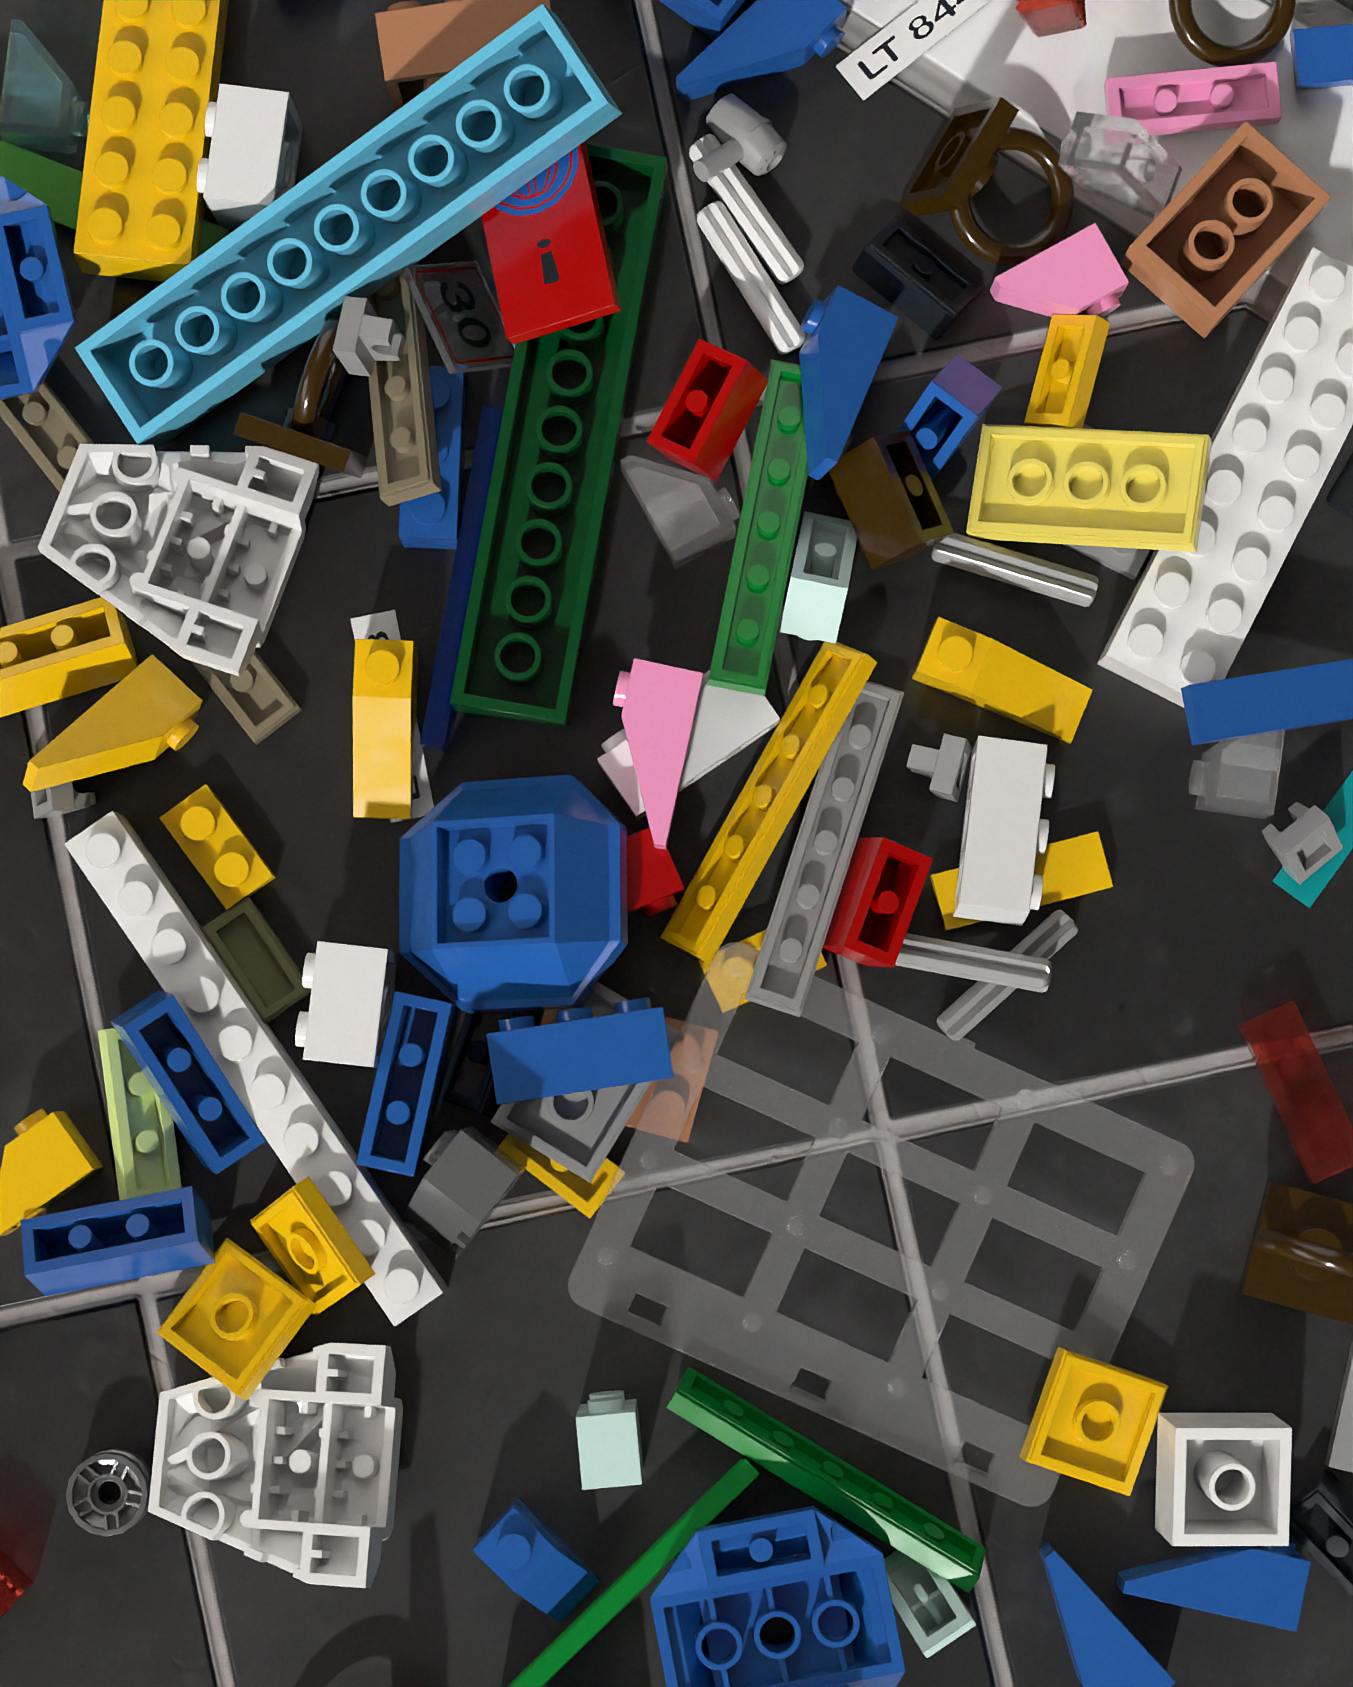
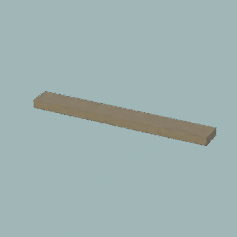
M45 379L36 393L0 400L1 418L60 492L79 445L95 443ZM254 650L250 663L240 677L191 661L256 745L302 710L256 650Z

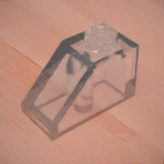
M1078 111L1069 133L1065 135L1062 141L1061 156L1058 161V165L1082 189L1152 219H1155L1171 202L1182 172V167L1136 119Z
M633 455L620 460L623 475L675 569L736 537V526L733 521L740 518V514L725 487L716 491L709 477Z
M1285 730L1218 741L1203 753L1202 761L1194 760L1189 779V794L1197 795L1195 809L1257 819H1265L1274 815Z

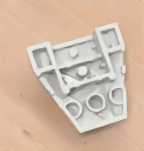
M80 444L38 549L43 555L126 614L127 617L149 631L184 659L240 677L250 663L255 648L261 647L266 639L306 532L305 518L313 500L319 474V464L265 446H245V452H211L209 445H190V452L156 451L154 445Z
M327 1343L313 1347V1351L287 1359L278 1358L247 1401L238 1397L214 1377L160 1392L148 1512L205 1538L219 1540L242 1550L245 1556L254 1560L268 1562L293 1573L292 1577L305 1583L371 1588L380 1564L382 1541L391 1536L394 1527L403 1405L401 1399L394 1397L396 1371L391 1347L385 1345Z

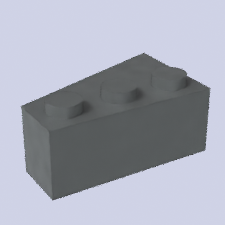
M474 1126L461 1129L460 1131H457L455 1128L453 1131H445L424 1158V1161L432 1167L423 1177L402 1216L456 1260L526 1170L500 1150L495 1142Z

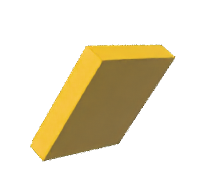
M309 1176L293 1186L250 1220L251 1225L292 1285L317 1304L312 1311V1314L315 1316L376 1274Z
M226 1238L215 1253V1263L205 1266L156 1333L238 1397L247 1401L317 1304L235 1242Z
M1058 1346L1019 1457L1026 1462L1130 1496L1168 1385Z

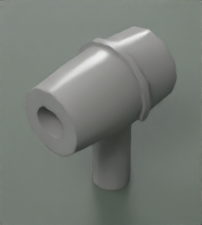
M731 93L720 99L706 117V124L722 145L695 161L693 169L696 176L703 182H707L737 162L743 164L754 175L760 176L775 168L782 160L787 143L773 128V123L769 119L763 118L752 107Z

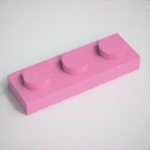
M1276 62L1106 78L1104 83L1109 140L1239 128L1245 120L1251 126L1278 124L1282 118Z

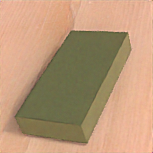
M246 897L200 928L265 1024H268L311 995L310 988H303V974L251 897Z

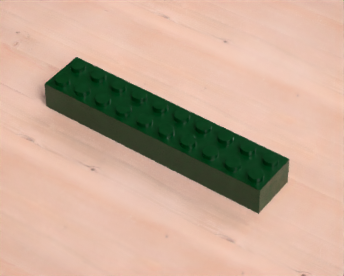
M587 143L588 157L621 311L515 345L450 704L455 711L568 730L668 177L667 157Z

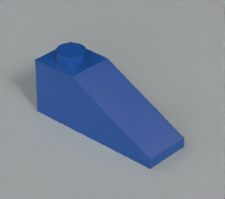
M839 0L755 1L676 76V95L683 102H687L803 66L816 53L821 58L825 57L840 43L845 35L842 28L845 24L847 8Z
M839 285L824 301L817 298L813 301L800 327L801 330L808 333L799 352L808 475L816 480L823 477L838 463L899 318Z
M1289 1540V1546H1216L1118 1571L1115 1584L1125 1594L1297 1632L1311 1561L1300 1552L1295 1551L1296 1542Z
M1047 1541L1039 1548L1074 1670L1082 1686L1172 1687L1176 1682L1167 1670Z

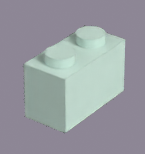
M621 1390L589 1394L590 1400L587 1401V1404H580L576 1414L582 1490L642 1484L644 1467L637 1399L625 1400L624 1391Z

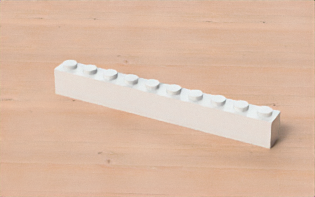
M111 811L66 842L64 845L164 991L174 995L243 1106L296 1184L308 1176L310 1177L376 1273L364 1283L394 1327L447 1290L448 1286L367 1168L356 1164L358 1155L269 1025L265 1024L200 929L201 926L126 817Z

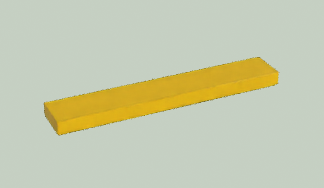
M824 641L660 938L711 964L877 662L868 654L838 642L835 644Z

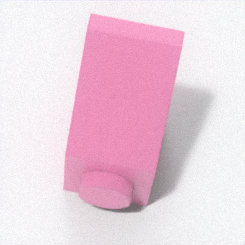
M1094 223L996 276L990 293L997 302L1052 317V314L1097 315L1102 318L1121 305L1118 298L1122 296L1129 281L1098 226Z

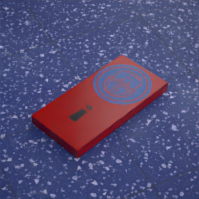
M584 141L481 216L506 338L512 344H518L621 311L587 147Z

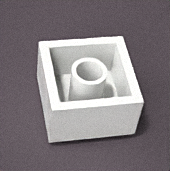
M220 83L217 102L209 101L205 116V134L207 137H212L209 159L201 158L199 161L197 191L198 193H204L203 198L206 201V207L211 210L219 226L226 229H237L295 186L303 125L289 92Z
M317 941L316 953L306 954L303 968V988L311 989L309 1012H299L295 1034V1045L304 1047V1060L378 1067L394 996L399 953L389 949Z
M1158 1413L1155 1529L1172 1546H1289L1292 1428L1273 1413Z

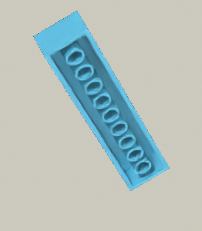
M541 4L76 346L75 349L136 443L162 447L319 334L329 318L334 314L341 313L345 296L370 297L619 117L622 112L559 17L544 4Z

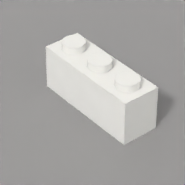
M710 670L703 675L679 792L778 726L780 718L765 696L709 686ZM622 729L601 745L606 753L597 760L638 821L646 815L625 729Z
M978 736L971 754L953 917L1022 926L1030 909H1039L1043 889V876L1034 875L1036 853H1045L1049 833V820L1040 819L1042 798H1051L1055 777V765L1046 763V744Z

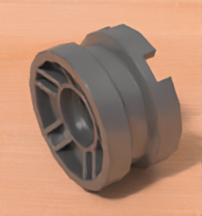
M114 1448L99 1451L78 1465L69 1478L66 1491L68 1511L77 1525L91 1534L106 1537L121 1534L138 1523L148 1512L152 1471L145 1460L131 1450ZM104 1482H115L120 1487L121 1496L118 1500L110 1499L105 1503L101 1499V1496L104 1494Z

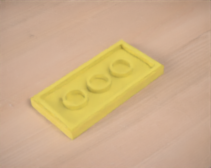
M982 424L966 533L971 538L985 540L1197 552L1212 445L1211 438L1207 434Z

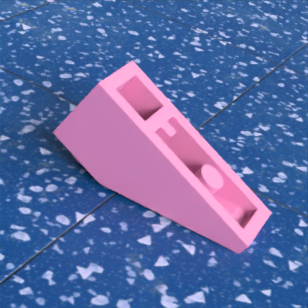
M634 658L631 673L624 671L619 673L613 705L623 707L622 722L654 847L666 850L702 687L703 673Z

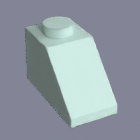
M804 511L779 632L797 635L805 640H821L836 644L857 542V535L850 520Z

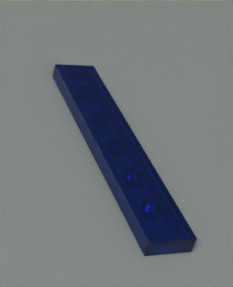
M485 405L482 407L420 745L425 750L445 753V750H448L455 713L454 708L450 704L503 416L502 408Z

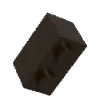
M909 429L872 437L842 455L838 463L829 470L835 484L837 496L843 502L856 532L858 544L866 555L872 570L906 561L955 534Z

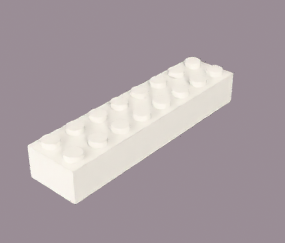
M1314 247L1299 264L1211 437L1212 445L1197 552L1154 550L1097 662L1098 665L1183 708L1182 687L1225 679L1353 425L1352 266Z

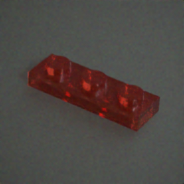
M1294 1000L1283 1003L1237 1024L1310 1183L1315 1184L1353 1167V1127Z

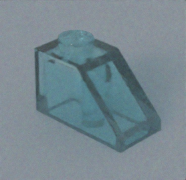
M11 19L0 104V135L5 142L23 149L76 154L78 137H85L88 132L89 105L87 102H83V98L73 82L24 21Z

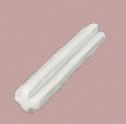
M705 135L689 148L690 158L695 162L721 146L715 135ZM732 165L708 180V184L725 205L776 281L780 284H785L796 278L804 268L802 259L736 165Z
M716 201L704 207L697 214L699 227L777 351L782 355L793 352L804 343L806 338L804 331L800 329L801 326L725 205L720 201Z

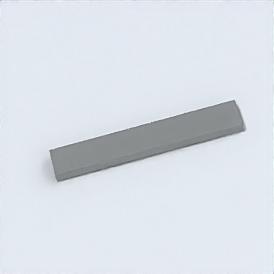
M867 680L822 761L746 991L745 1000L800 1017L904 692Z

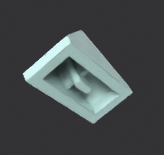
M896 1550L884 1559L892 1603L926 1658L976 1626L970 1611L950 1581L899 1550Z

